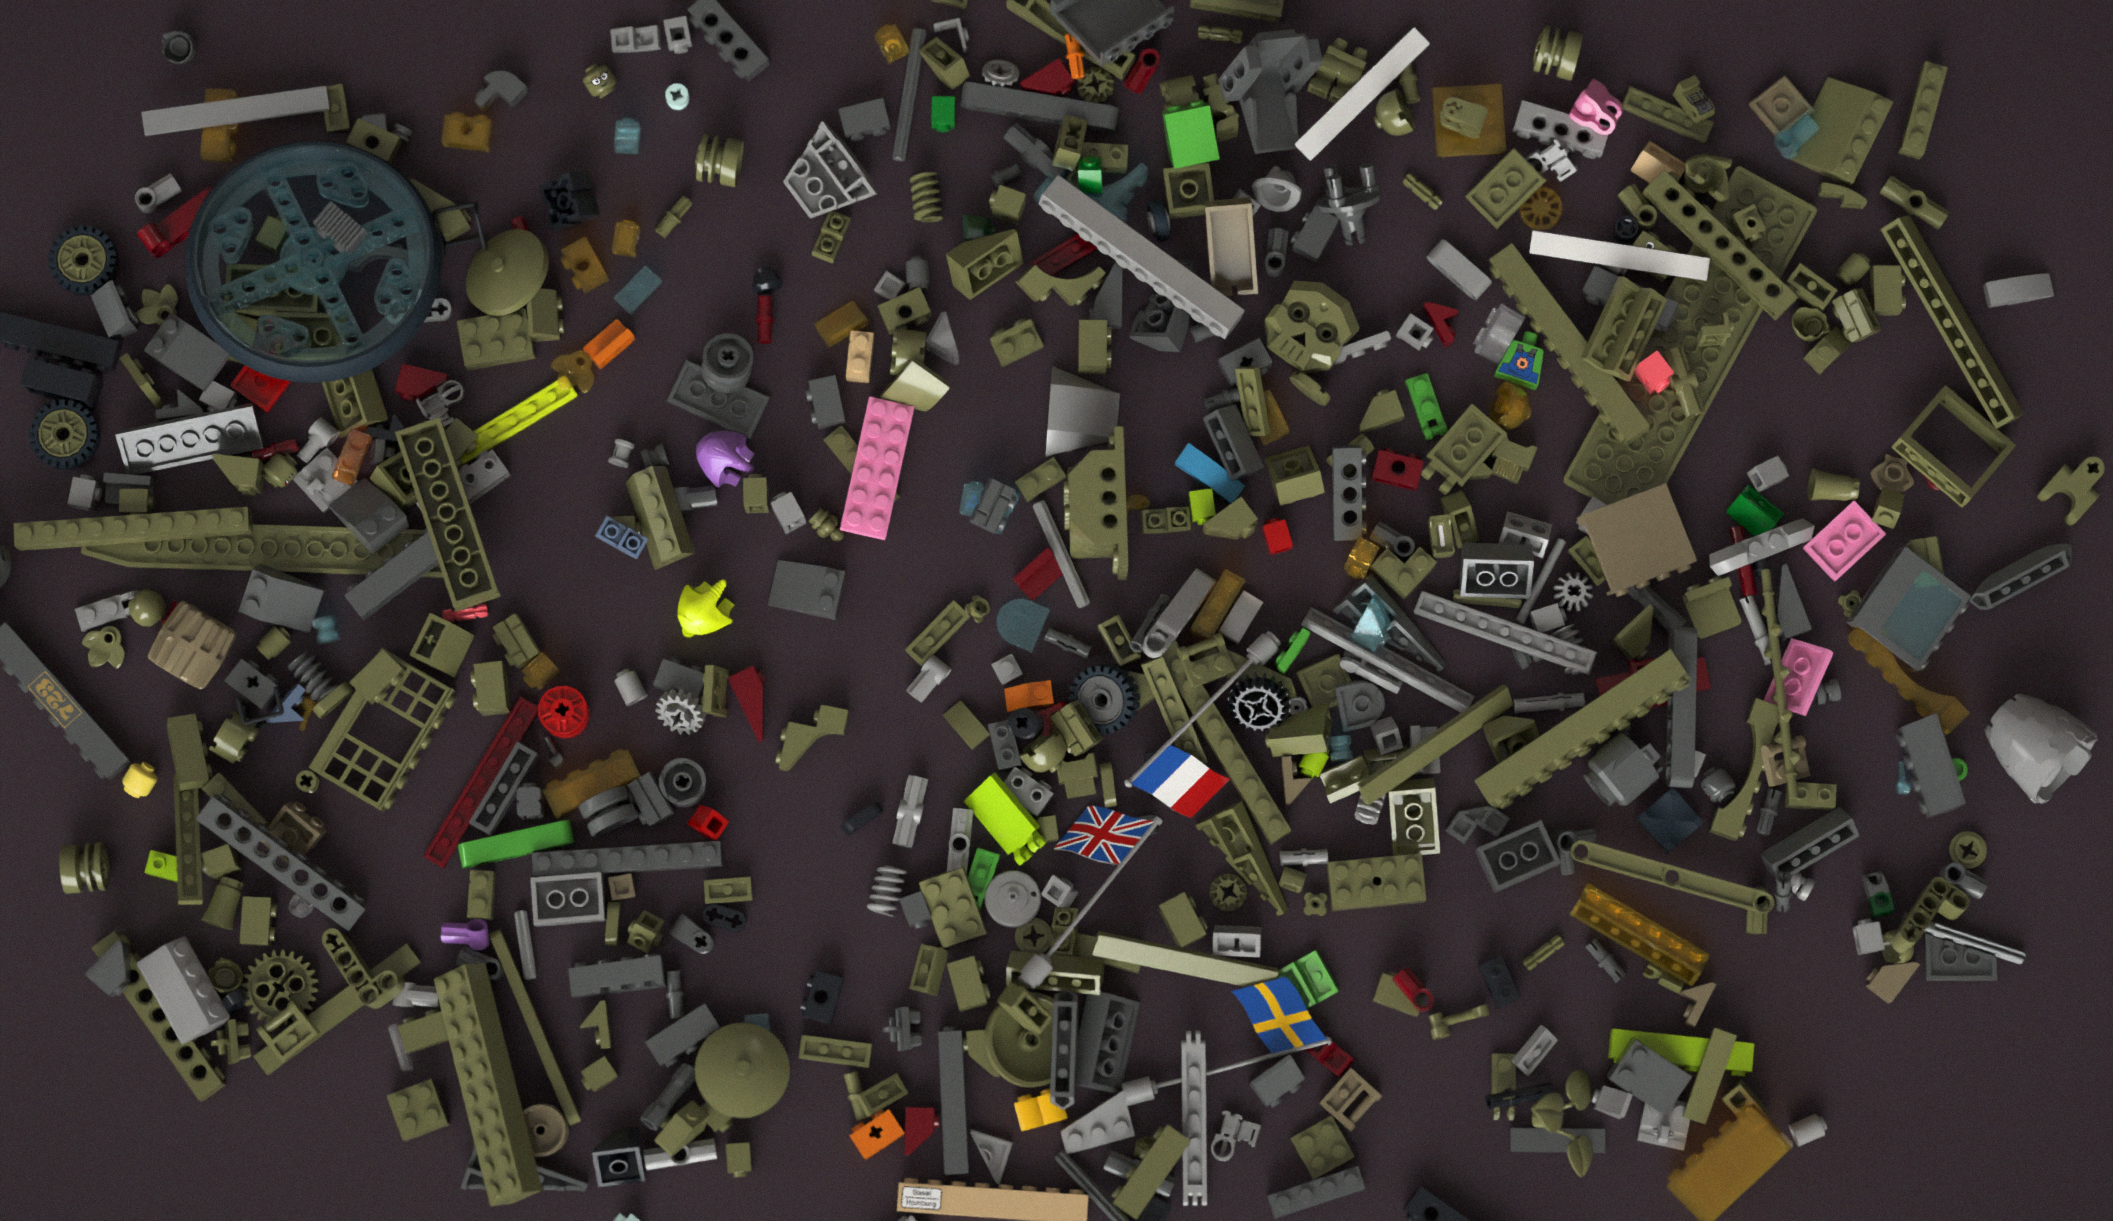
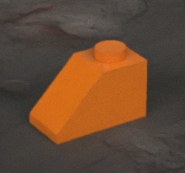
M1051 680L1026 683L1004 689L1007 712H1013L1019 708L1031 710L1054 705Z

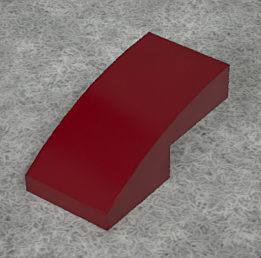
M1333 1041L1331 1045L1327 1043L1305 1049L1306 1052L1339 1078L1342 1077L1354 1062L1353 1057L1339 1048Z

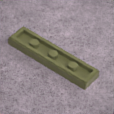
M1631 86L1622 102L1623 110L1701 144H1705L1714 122L1708 119L1695 123L1682 108Z
M1713 1027L1686 1103L1683 1117L1706 1124L1734 1046L1736 1034Z

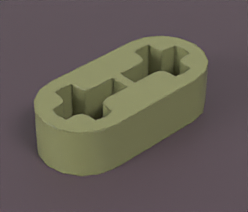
M348 682L342 683L317 703L312 710L319 719L324 718L353 694V688Z
M1111 762L1101 763L1099 766L1105 808L1117 806Z
M608 902L605 946H618L621 902Z

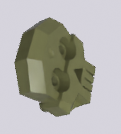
M1294 281L1282 304H1276L1264 321L1267 334V348L1304 374H1314L1318 371L1330 370L1340 357L1341 348L1360 329L1349 301L1322 282ZM1300 311L1302 317L1296 318L1294 312ZM1328 331L1331 336L1324 338L1322 333ZM1304 337V346L1295 339Z

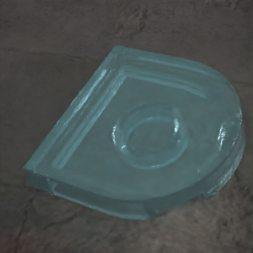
M1026 599L1012 600L1003 605L999 610L996 620L997 630L1007 643L1032 653L1050 613V609Z

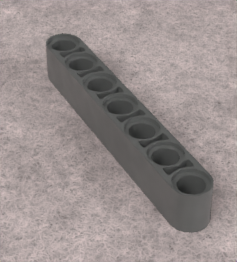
M974 82L963 83L960 106L965 109L1058 125L1062 124L1065 114L1087 120L1086 129L1106 133L1116 132L1119 108L1110 105Z
M1672 626L1669 632V650L1671 649L1677 655L1692 679L1688 681L1689 686L1679 692L1677 690L1669 694L1670 698L1667 700L1666 785L1668 787L1692 788L1695 768L1697 629L1694 627Z

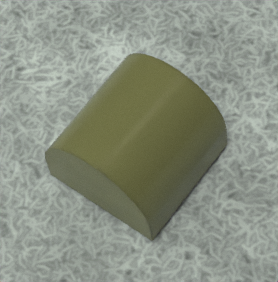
M1285 866L1278 885L1279 887L1300 893L1307 874Z

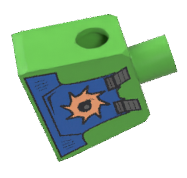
M1525 331L1522 342L1512 340L1494 377L1536 390L1539 384L1544 350L1535 347L1538 335Z

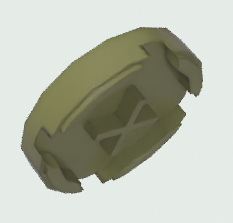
M1294 371L1289 379L1293 385L1314 402L1326 406L1330 401L1329 393L1325 391L1323 394L1320 391L1322 388L1320 384L1311 377L1298 371Z

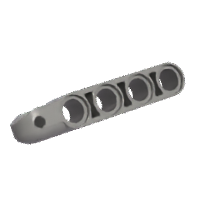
M1198 568L1195 569L1146 635L1142 648L1148 657L1158 658L1165 653L1210 594L1217 580Z

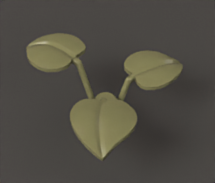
M1580 1069L1573 1071L1566 1082V1093L1571 1100L1569 1103L1564 1104L1560 1094L1553 1092L1543 1096L1531 1110L1533 1111L1532 1123L1534 1127L1545 1128L1549 1132H1557L1572 1139L1567 1145L1568 1158L1576 1174L1579 1177H1583L1592 1161V1144L1585 1135L1576 1137L1575 1134L1560 1129L1563 1123V1109L1572 1107L1575 1104L1578 1110H1584L1590 1103L1592 1096L1591 1082L1585 1070Z

